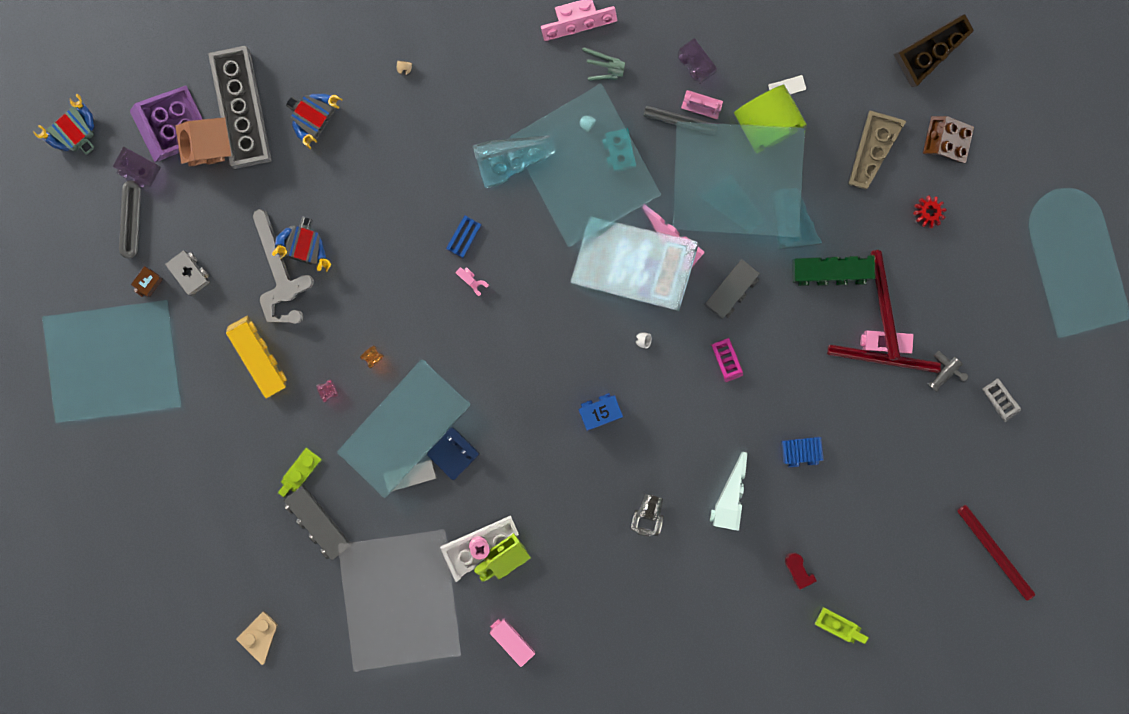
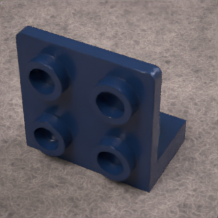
M451 427L427 452V456L452 480H455L480 455L454 427Z

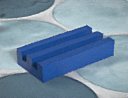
M464 215L446 249L464 258L481 224ZM466 221L469 222L455 249L452 248ZM472 225L476 226L462 252H459L458 250Z

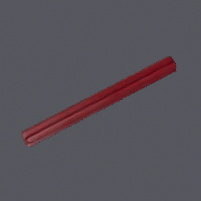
M873 250L870 255H875V283L888 357L892 361L900 359V352L882 251Z
M829 345L827 354L832 356L939 373L941 370V363L902 356H900V359L892 361L889 359L888 354Z
M967 505L960 507L958 513L1024 599L1027 601L1031 600L1035 593L969 507Z

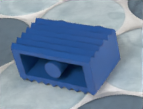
M821 437L781 441L783 464H788V467H798L801 462H807L808 465H818L819 461L824 460Z

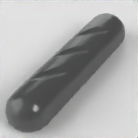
M133 180L124 183L121 198L119 252L121 256L128 259L133 258L137 254L139 240L141 187L139 183Z

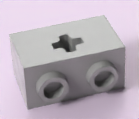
M183 250L165 265L185 292L193 296L210 283L207 279L209 275L203 267L199 268L196 262L198 260L191 252L188 254V252ZM187 268L192 270V276L186 275L188 273Z

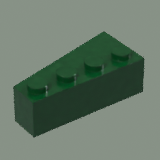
M870 255L867 258L850 256L845 257V259H841V257H827L825 259L820 257L794 258L792 260L793 283H798V286H809V282H817V286L829 285L828 282H836V285H848V282H855V285H867V281L875 279V255Z

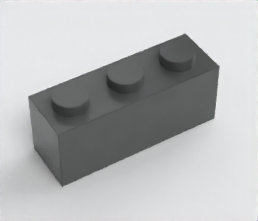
M741 259L704 305L721 319L725 316L729 318L735 310L733 308L734 304L737 301L739 303L743 301L747 296L745 291L749 286L753 288L759 281L757 276L760 273Z

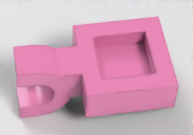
M460 267L456 272L461 279L474 289L478 296L481 295L478 291L479 285H484L486 288L489 286L485 281H475L473 279L475 275L467 267L465 270Z

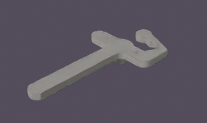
M259 209L254 212L253 219L276 282L275 289L261 295L260 304L267 322H291L298 324L303 320L301 311L292 310L289 315H282L279 319L278 315H275V304L281 301L293 300L297 294L310 289L314 284V280L309 275H303L294 280L290 279L283 258L280 259V255L277 254L275 256L272 255V252L275 250L276 237L267 212Z

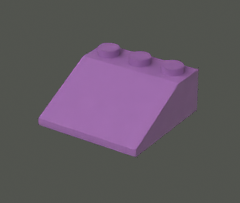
M187 86L137 102L130 110L154 162L179 153L176 125L187 121L203 120Z

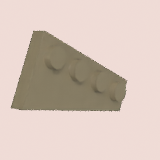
M874 111L868 112L848 185L865 190L868 189L901 129L904 127L905 120Z

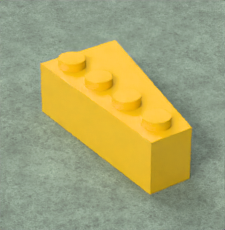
M247 315L229 325L226 334L266 399L284 389L287 378L282 370L279 372L276 366V359L272 354H269L263 338H260L255 324Z

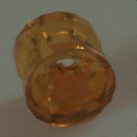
M373 345L360 358L365 360L367 366L371 369L384 356L382 353H378L376 346Z

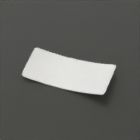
M802 75L768 85L769 90L785 84L790 94L806 90Z

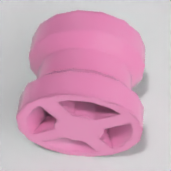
M474 537L469 543L471 555L475 559L481 560L488 556L490 549L485 538Z

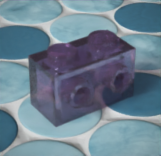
M695 38L679 49L678 59L684 66L686 65L689 68V73L695 81L698 80L701 84L716 73V66Z
M126 147L122 148L113 165L114 168L118 169L117 174L126 179L128 175L133 177V182L141 187H144L145 184L151 187L161 169L159 165Z

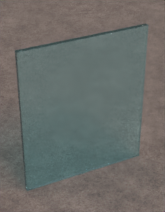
M602 83L510 136L568 247L661 195Z
M677 121L674 228L679 230L799 237L805 128Z
M168 300L42 316L55 423L181 406Z

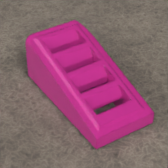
M727 338L711 344L725 382L743 376V371L730 339ZM726 346L729 347V349L718 352V349H721ZM731 353L732 356L721 360L720 357ZM734 361V364L728 365L726 367H724L723 365L728 362ZM737 368V370L734 372H731L729 374L726 373L729 370Z

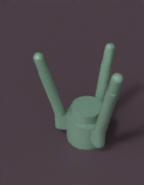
M582 49L584 52L609 61V63L588 59L587 63L608 67V73H611V75L588 77L589 81L617 80L618 76L623 77L625 62L591 49Z

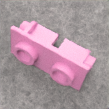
M687 90L681 109L718 120L723 101Z

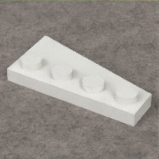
M511 516L440 547L455 582L460 580L467 572L472 571L481 561H485V559H475L471 555L469 543L474 537L485 538L489 549H491L513 533L516 536L519 535Z

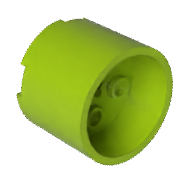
M785 84L765 92L734 112L756 154L764 151V148L774 146L798 132L797 128L807 126Z

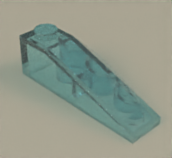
M550 135L490 140L473 145L485 188L508 181V177L516 172L518 174L521 173L526 166L531 163L536 164L554 153Z

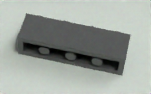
M304 485L284 500L286 510L291 515L293 513L298 518L296 521L302 529L306 528L310 533L308 535L314 544L318 543L321 546L322 550L320 551L326 559L334 560L352 545Z

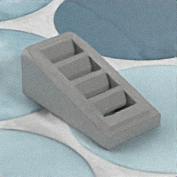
M996 379L982 389L1004 422L1021 411L1019 405L999 379ZM998 386L1000 389L991 395L990 391ZM1003 393V397H1001L997 401L994 399L995 397ZM1005 400H1008V401H1009V402H1008L1007 404H1005L1004 406H1002V407L999 406V404H1001V403L1004 402ZM1012 406L1013 409L1005 414L1004 410Z

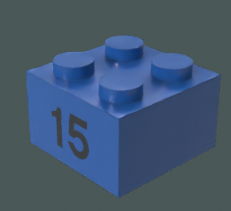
M608 393L598 397L600 400L598 402L592 403V400L581 404L582 408L578 410L586 431L623 417L615 395L611 396Z

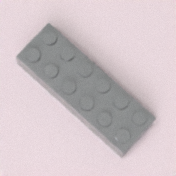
M247 46L208 53L221 118L225 117L231 152V156H229L230 166L237 169L272 162L250 49Z

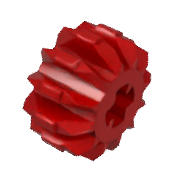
M928 195L926 196V201L920 198V204L914 205L919 211L913 212V215H919L916 222L918 223L922 220V227H925L927 223L929 228H933L934 223L939 226L941 224L940 220L946 218L941 213L946 212L947 209H941L940 206L944 202L937 203L938 197H934L932 200L931 196ZM926 210H933L934 213L930 216V213H926Z

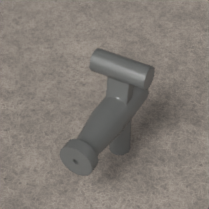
M940 351L934 355L945 366L933 383L930 382L928 384L935 392H938L939 387L954 374L960 378L961 382L967 381L968 375L957 371L963 365L959 359L953 357L950 361Z

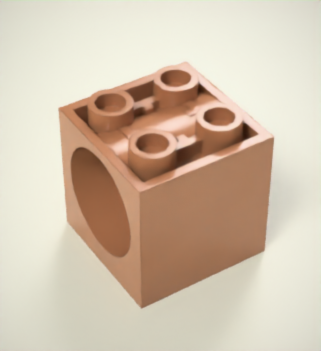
M225 117L187 121L175 126L181 164L188 163V167L205 163L207 165L225 161L226 157L231 156Z

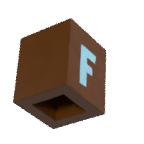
M144 266L131 285L135 287L133 291L141 297L144 295L151 297L164 278L149 267Z

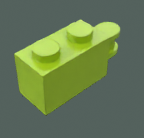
M513 533L491 548L488 556L484 558L485 561L476 566L474 572L480 575V580L483 582L489 580L494 575L501 579L518 566L523 565L531 557Z

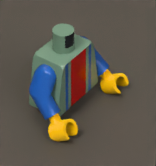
M76 94L79 101L73 102L70 98V104L73 106L46 130L43 126L38 125L42 129L41 134H36L34 131L33 133L36 137L43 138L53 148L63 151L72 150L74 152L81 148L85 154H89L95 148L89 141L94 136L93 114L82 103L81 96Z

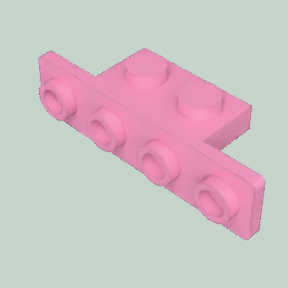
M593 0L572 2L555 7L558 21L541 26L544 41L617 22L616 10L612 6L596 11Z

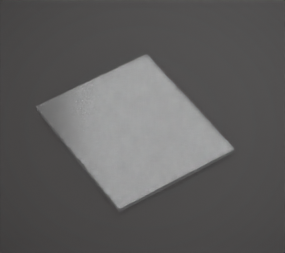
M440 529L437 531L338 544L353 671L358 672L360 670L461 655L450 568L440 548L447 544L445 530Z

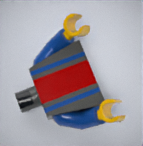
M311 94L310 96L305 95L301 101L294 97L288 100L286 106L294 111L291 115L293 120L292 127L297 137L309 149H311L310 143L312 141L317 143V138L335 112L334 108L339 109L336 103L338 100L342 101L343 99L337 95Z
M302 217L299 227L289 226V228H285L276 237L275 250L272 252L273 256L277 254L280 255V259L287 257L310 265L317 264L318 262V271H321L322 266L326 269V272L331 267L330 261L326 258L320 234L311 231L312 219Z

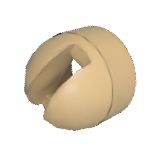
M397 61L398 73L402 74L404 70L405 75L409 74L412 69V63Z

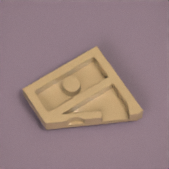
M263 611L236 640L263 665L266 662V657L278 624Z

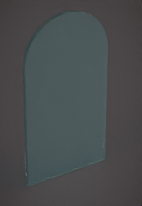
M1057 188L1038 200L1031 211L1029 233L1057 337L1061 338L1078 334L1079 332L1128 320V303L1105 219L1098 203L1087 193L1073 188Z

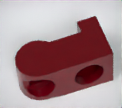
M792 552L786 556L785 563L797 588L801 590L817 582L814 574H807L801 555Z

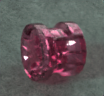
M331 379L327 380L323 385H316L323 402H327L331 397L335 398L338 396V392Z

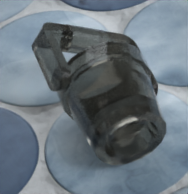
M644 494L639 510L634 512L631 530L647 537L651 535L658 536L664 518L661 515L663 498ZM639 517L656 521L654 531L642 527L637 528Z

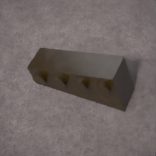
M965 14L954 18L893 54L911 87H917L974 31Z

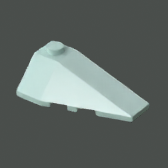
M747 452L741 453L715 505V510H711L710 521L713 522V526L739 530L742 510L739 500L742 498L744 491L742 479L745 478Z

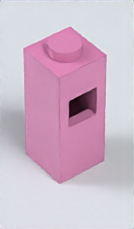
M864 331V335H861L860 345L863 346V350L888 352L884 332ZM896 333L899 352L911 354L914 334Z
M505 618L502 621L497 619L490 626L492 628L490 631L492 637L520 667L535 655V651Z

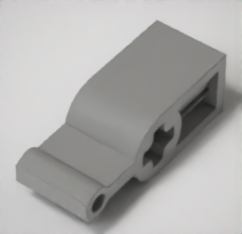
M432 460L383 474L388 492L437 478Z

